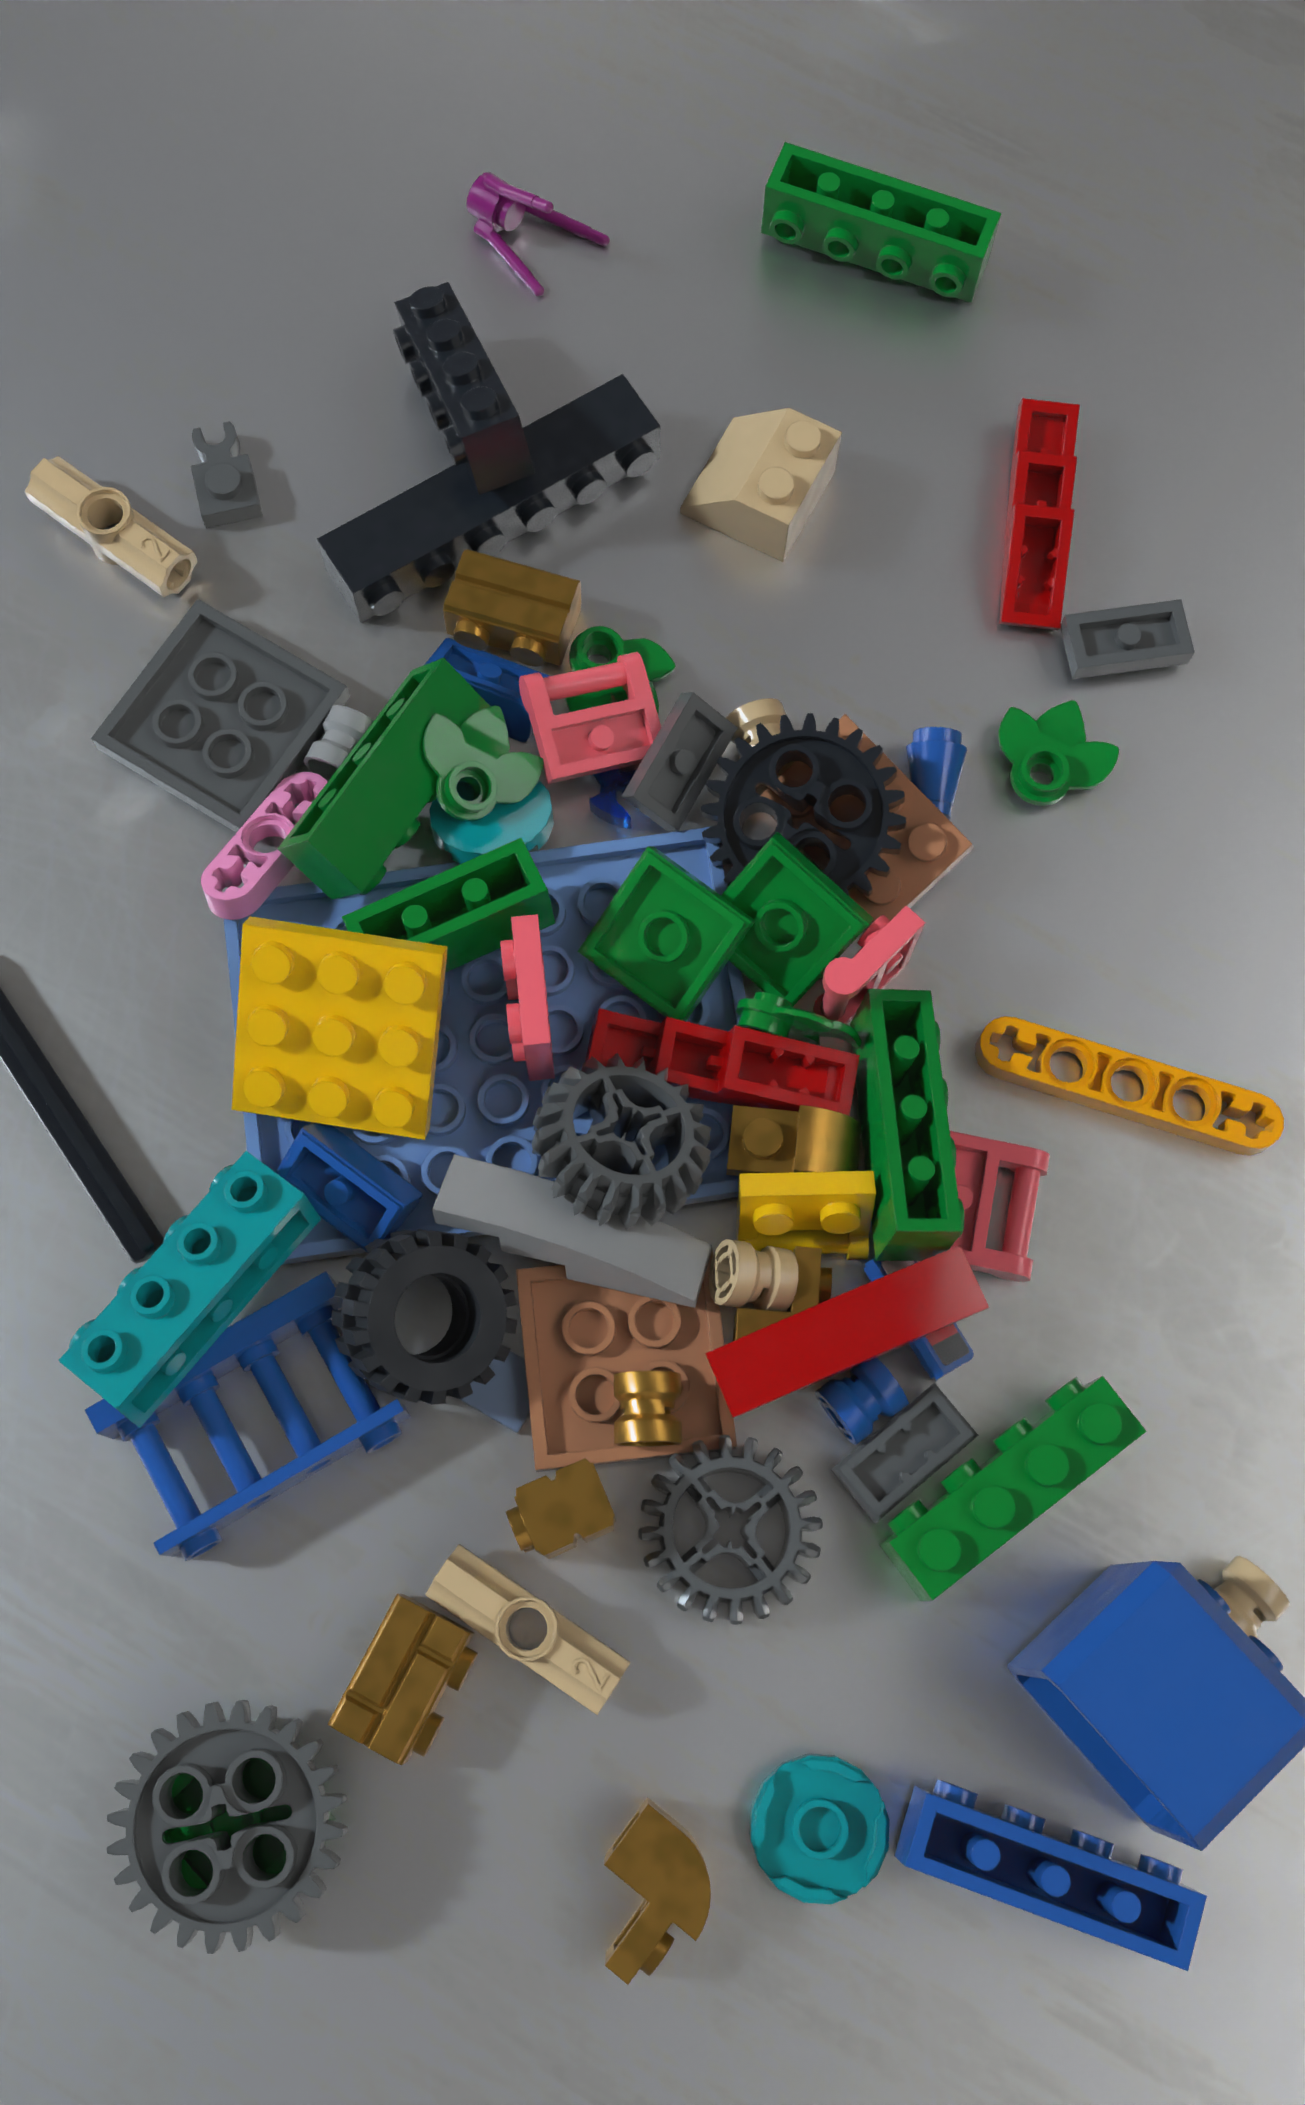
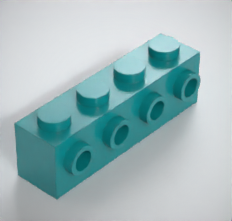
M245 1151L234 1165L226 1166L215 1176L208 1194L191 1213L182 1216L171 1225L165 1234L163 1244L142 1267L132 1270L122 1280L118 1287L117 1295L97 1318L86 1322L76 1331L70 1341L69 1349L58 1361L140 1428L318 1224L321 1217L303 1192L248 1151Z

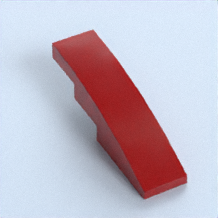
M1022 398L1018 405L1006 518L999 624L1049 630L1060 629L1075 512L1074 509H1071L1077 465V456H1074L1080 410L1079 404Z
M599 1008L594 1015L585 1062L593 1056L605 1067L608 1060L618 1053L626 1067H633L635 1062L644 1057L646 1071L657 1075V1073L668 1067L666 1082L672 1087L689 1084L688 1097L738 1106L799 1112L800 1105L828 1109L850 1116L860 1055L736 1025L730 1031H724L666 1017L662 1023Z
M959 1245L775 1322L705 1354L730 1413L735 1418L989 1308V1305L963 1249Z

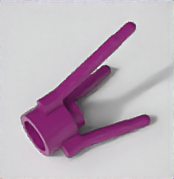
M485 172L480 175L470 188L466 207L468 213L478 219L474 226V233L488 241L522 282L538 297L544 294L543 286L498 234L499 231L506 230L510 232L516 229L521 223L525 212L601 246H607L610 242L607 235L553 210L552 202L514 187L491 172Z

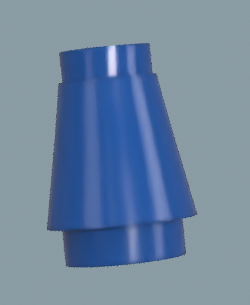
M946 727L916 729L913 731L912 743L906 746L910 781L948 819H951V809L954 805L967 753V748L961 744L962 733Z

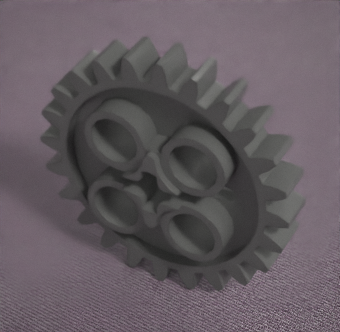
M239 1700L236 1701L229 1720L225 1719L219 1702H213L205 1705L203 1726L199 1724L190 1711L176 1715L179 1737L176 1738L164 1728L154 1730L151 1733V1738L158 1754L154 1756L141 1751L133 1753L129 1760L141 1774L140 1779L122 1780L116 1782L114 1787L122 1796L131 1800L129 1808H124L107 1815L108 1822L126 1828V1837L108 1846L107 1854L128 1855L130 1865L114 1878V1882L116 1885L137 1881L141 1888L129 1906L130 1911L135 1912L150 1903L158 1908L150 1929L154 1934L173 1920L180 1923L177 1934V1946L180 1948L189 1944L199 1930L204 1931L207 1954H214L220 1949L226 1932H231L238 1952L245 1951L251 1946L254 1925H257L262 1935L269 1942L274 1940L281 1933L279 1911L291 1921L298 1923L306 1915L304 1904L298 1894L302 1892L310 1897L319 1899L327 1890L324 1882L315 1873L316 1868L335 1869L340 1864L341 1858L335 1852L325 1847L326 1840L342 1837L348 1830V1826L329 1820V1811L347 1801L346 1794L326 1793L324 1783L339 1771L338 1765H327L317 1769L312 1761L324 1744L322 1739L320 1738L301 1747L296 1740L302 1728V1720L299 1718L294 1719L280 1731L275 1728L277 1720L276 1706H266L259 1714L257 1720L251 1721L249 1701ZM252 1758H261L273 1767L276 1776L275 1787L268 1798L254 1797L245 1789L243 1771L246 1764ZM181 1773L194 1776L201 1784L203 1801L195 1813H185L174 1803L172 1787L176 1778ZM284 1804L289 1805L292 1809V1814L287 1819L248 1825L234 1833L231 1837V1842L227 1831L213 1832L175 1843H169L165 1839V1832L168 1829L206 1823L224 1814L225 1808L229 1816L245 1815ZM261 1834H271L284 1844L286 1863L280 1873H267L262 1871L255 1863L253 1846ZM188 1850L203 1852L211 1860L213 1878L207 1889L194 1888L183 1877L181 1871L182 1861Z

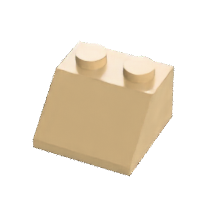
M791 408L733 417L681 505L680 514L784 562L835 472L842 432Z

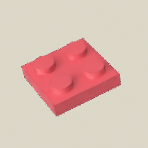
M538 914L511 917L513 940L500 941L508 1000L519 999V1003L506 1004L514 1062L526 1061L529 1081L555 1079Z

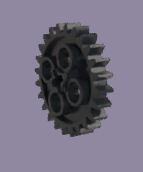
M813 713L807 714L802 730H794L787 715H782L780 733L773 736L763 724H757L756 729L759 743L753 747L739 737L736 738L734 742L740 759L735 762L728 758L719 757L717 760L719 768L727 776L726 780H707L706 782L707 790L713 796L719 798V802L701 806L703 817L718 821L717 825L709 827L702 832L704 841L712 844H723L722 847L709 857L713 866L732 864L731 869L723 879L726 886H730L770 838L779 832L799 851L808 846L822 848L830 858L827 867L822 872L847 895H849L848 891L854 887L869 897L873 889L867 878L868 873L872 872L883 877H887L890 873L889 866L880 857L881 853L899 854L902 844L895 838L887 835V833L905 829L906 817L889 812V809L895 808L905 801L904 791L885 789L897 777L895 766L879 770L875 767L882 757L883 748L877 745L863 753L859 750L863 739V730L858 728L844 740L839 737V719L835 717L828 724L825 732L816 731ZM800 761L807 764L813 773L806 784L799 787H788L778 780L780 769L789 762ZM759 785L767 786L783 801L788 803L789 806L800 812L806 810L809 805L814 807L816 823L833 834L848 839L851 842V847L847 850L841 849L810 823L804 822L798 829L793 828L791 812L781 804L760 796L756 792V788ZM842 795H853L863 802L865 810L858 819L852 822H842L830 813L829 808L832 802ZM757 812H765L777 820L775 831L769 837L762 840L751 839L743 833L745 820Z

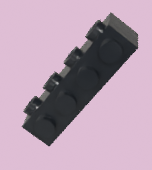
M449 282L435 287H423L415 291L411 296L394 302L402 325L393 329L397 346L405 364L409 363L421 397L425 396L437 430H442L444 441L454 465L458 466L464 463L479 495L535 474L519 414Z

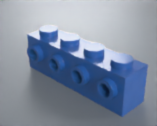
M940 1779L936 1780L933 1792L914 1785L894 1856L904 1866L1180 1969L1189 1970L1207 1896L1180 1883L1183 1869L1144 1854L1140 1855L1138 1867L1111 1858L1115 1844L1076 1829H1072L1069 1842L1043 1833L1046 1822L1045 1818L1008 1804H1004L1001 1817L975 1808L977 1793Z

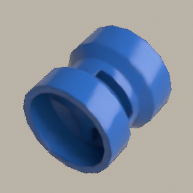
M878 1358L852 1367L850 1369V1378L844 1377L842 1380L831 1379L815 1391L816 1398L828 1417L854 1445H857L872 1433L873 1423L878 1420L879 1414L892 1417L909 1404L908 1398L897 1380Z

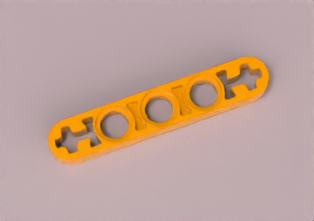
M1003 1016L992 1020L985 1026L975 1044V1056L978 1065L985 1073L994 1078L1239 1155L1252 1156L1263 1152L1280 1138L1284 1130V1117L1281 1109L1272 1099L1263 1094L1016 1017ZM1004 1034L1013 1038L1012 1047L1015 1050L1031 1054L1037 1043L1044 1045L1045 1048L1036 1061L1034 1072L1027 1069L1033 1057L1014 1053L1009 1061H1003L998 1058L999 1048L990 1044V1042L997 1043ZM1064 1051L1076 1055L1083 1067L1081 1079L1071 1083L1057 1079L1050 1068V1058L1054 1053ZM1121 1070L1131 1071L1142 1080L1144 1094L1140 1100L1129 1102L1118 1098L1111 1086V1077L1115 1072ZM1182 1089L1192 1090L1203 1099L1205 1114L1201 1120L1187 1121L1175 1112L1173 1096L1176 1091ZM1222 1101H1224L1227 1105L1223 1109L1222 1115L1240 1119L1246 1113L1252 1111L1256 1114L1255 1123L1260 1127H1264V1131H1260L1254 1137L1249 1138L1245 1136L1246 1125L1228 1118L1218 1125V1129L1212 1125L1217 1120L1221 1112Z

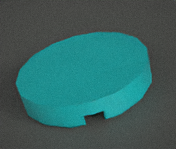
M538 780L530 794L520 802L515 804H496L490 813L476 821L466 822L451 817L441 807L438 798L432 802L429 808L434 842L440 850L443 848L451 853L452 860L459 864L519 838H522L528 851L532 850L536 845L539 850L548 841L554 826L550 793L540 780ZM459 781L457 783L459 796L466 801H473L474 790L467 782Z
M805 1754L781 1763L762 1781L750 1809L749 1837L759 1866L780 1891L803 1903L831 1905L847 1899L850 1895L856 1894L878 1875L889 1849L890 1819L879 1790L860 1768L835 1755Z

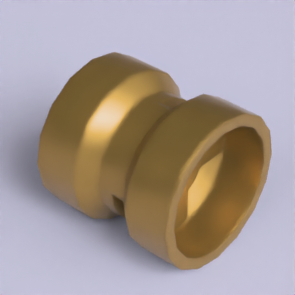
M630 1371L614 1374V1397L621 1403V1410L624 1411V1415L614 1422V1445L656 1447L682 1444V1422L675 1415L671 1414V1410L675 1408L674 1402L681 1396L680 1373L670 1371Z

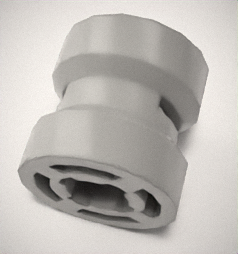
M341 705L332 706L323 723L325 734L322 740L312 743L303 760L306 767L311 772L324 777L328 782L373 723V720L352 708Z

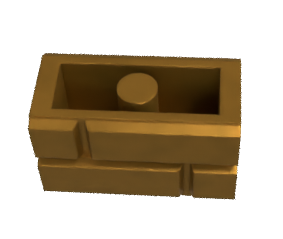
M466 549L462 553L455 572L454 581L452 580L444 602L443 614L447 634L453 635L454 640L460 645L478 651L485 650L487 645L509 651L515 660L528 666L539 667L544 662L560 666V664L562 665L570 642V636L573 633L580 613L581 583L576 579Z
M586 1458L556 1470L555 1479L552 1481L545 1475L516 1488L514 1499L517 1507L505 1511L521 1551L524 1550L527 1553L535 1549L536 1552L548 1559L576 1548L577 1539L582 1538L587 1543L614 1531V1523L616 1522L615 1514L593 1462L590 1463Z
M397 1594L327 1725L401 1766L408 1762L413 1751L425 1757L445 1719L434 1712L447 1686L456 1691L460 1690L478 1655V1652L468 1648L474 1632L404 1594Z

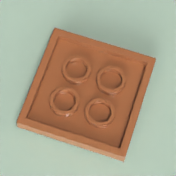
M713 1248L695 1308L569 1280L566 1276L565 1265L516 1269L536 1472L558 1470L584 1458L590 1463L593 1462L594 1465L670 1457L675 1453L688 1455L693 1454L692 1444L698 1440L704 1442L708 1452L719 1450L718 1442L721 1435H729L732 1441V1449L737 1448L734 1418L730 1413L705 1354L724 1345L720 1305L714 1303L709 1291V1270L713 1258ZM630 1371H670L681 1374V1396L674 1402L675 1408L671 1410V1414L675 1415L682 1422V1444L656 1447L614 1445V1422L624 1415V1411L621 1410V1403L614 1397V1374Z

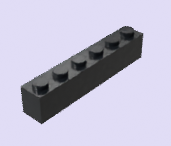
M621 374L523 427L535 474L479 495L464 463L458 466L453 465L317 538L325 569L360 623L375 615L383 616L397 609L403 600L426 587H437L448 581L457 570L464 550L468 549L494 556L502 550L506 543L528 531L537 532L544 529L557 515L577 504L585 505L593 502L602 495L606 488L626 477L634 478L644 474L652 467L655 461L660 459L661 426L624 374Z

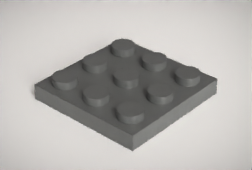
M197 599L98 728L91 740L101 752L237 833L284 778L297 771L312 743L318 741L324 734L323 723L332 706H344L350 698V694L345 684Z

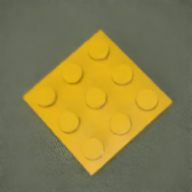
M250 916L242 926L232 1110L425 1140L430 1130L448 946Z

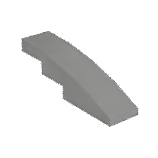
M453 1155L432 1208L435 1223L499 1237L501 1251L565 1265L566 1276L569 1280L693 1308L696 1307L712 1252L711 1244L661 1221H657L651 1226L642 1216H639L636 1224L627 1230L619 1216L615 1214L611 1215L607 1223L599 1226L597 1210L587 1206L585 1211L574 1216L573 1203L575 1198L572 1195L568 1194L553 1198L552 1187L554 1181L519 1170Z

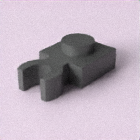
M230 421L223 423L225 439L217 445H210L205 442L201 428H195L192 432L194 447L199 459L203 463L192 465L191 471L201 517L206 528L263 517L249 455H239L240 442L235 427Z

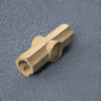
M59 456L49 460L43 458L30 472V481L25 489L29 501L89 543L101 561L110 565L121 566L164 598L169 594H179L190 582L193 568L197 563L194 552L134 510L128 498L121 491L112 487L100 486ZM119 523L115 527L105 530L109 525Z
M458 1544L453 1553L447 1558L425 1594L429 1599L500 1647L508 1657L520 1661L596 1715H598L631 1663L556 1611L546 1601L530 1593L461 1544ZM523 1608L538 1610L544 1616L547 1623L546 1637L540 1646L535 1649L518 1647L512 1641L509 1634V1624L513 1615Z

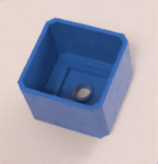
M1148 1561L1110 1565L1034 1638L1007 1667L1018 1683L1128 1807L1151 1830L1203 1851L1305 1747V1698L1281 1673L1283 1665L1275 1654L1256 1637L1251 1635L1248 1637L1228 1615L1231 1610L1225 1600L1201 1579L1196 1580L1181 1563Z

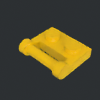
M874 1171L739 1174L736 1240L751 1243L757 1251L767 1246L792 1250L793 1252L795 1246L822 1248V1254H846L847 1260H867L869 1255V1232L876 1197Z

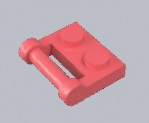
M638 652L620 655L616 663L545 678L539 672L520 676L519 678L521 699L525 710L529 714L539 755L544 761L543 769L547 784L640 764L661 729L645 665ZM620 686L627 693L628 700L559 715L553 714L550 701Z
M907 905L891 921L885 915L877 918L859 938L857 944L862 948L852 959L840 957L829 962L825 968L822 980L825 992L815 1001L813 1013L830 1020L848 1024L853 1019L867 990L883 989L908 964L926 922Z
M950 1131V1137L954 1140L956 1147L955 1175L958 1198L961 1199L964 1208L963 1233L950 1249L961 1245L970 1267L974 1271L992 1274L995 1277L1010 1281H1030L1033 1260L1027 1256L1040 1176L1047 1175L1050 1154L1032 1147ZM999 1167L1009 1168L1015 1172L1002 1251L985 1248Z

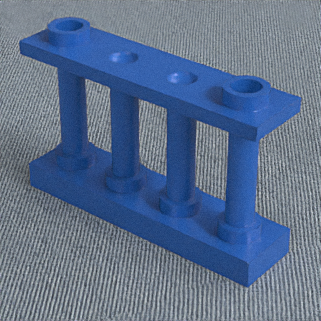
M327 1271L227 1327L140 1428L105 1399L85 1409L97 1434L111 1439L121 1436L123 1441L131 1440L177 1529L153 1543L159 1555L175 1557L182 1553L185 1561L198 1557L223 1540L219 1530L359 1447L363 1446L368 1454L384 1447L402 1434L398 1424L411 1417L405 1405L396 1399L381 1408L366 1380L357 1376L348 1366L352 1361L350 1356L340 1353L335 1339L341 1337L336 1326L332 1325V1310H338L342 1307L343 1298L334 1296L337 1283ZM298 1332L301 1333L303 1338L311 1337L357 1423L321 1443L275 1358L280 1352L276 1345ZM240 1366L244 1372L251 1371L298 1457L264 1478H261L216 1394V1391L220 1388L217 1379ZM179 1401L182 1402L183 1406H192L237 1491V1494L201 1514L156 1428L160 1423L157 1414Z

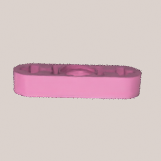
M299 772L284 778L206 867L201 876V886L208 906L216 916L227 920H237L253 914L294 867V864L278 849L269 853H261L255 851L254 846L260 840L267 837L275 836L285 839L312 804L311 801L315 800L327 784V780L324 777L313 772ZM243 882L244 886L238 888L239 885Z

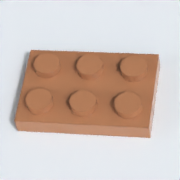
M846 714L839 719V737L844 740L859 728ZM863 733L859 750L864 753L876 745ZM883 752L881 759L875 767L879 770L895 766L897 777L885 789L904 791L905 801L899 806L889 809V812L906 817L905 829L887 833V835L895 838L902 844L899 854L881 853L880 857L889 866L890 873L887 877L878 876L872 872L868 873L867 878L873 889L872 894L868 897L854 887L848 891L849 896L874 918L872 923L881 915H885L891 921L906 905L911 908L974 849L973 844ZM795 761L778 780L788 787H799L810 780L813 772L807 764ZM767 788L760 795L787 808L792 814L793 828L798 829L804 822L810 823L841 849L847 850L851 847V842L848 839L833 834L816 823L814 807L809 805L803 812L797 811L770 788ZM842 795L832 802L829 810L837 820L852 822L864 813L865 806L858 797ZM817 846L803 848L804 852L822 870L827 867L830 858L822 848Z

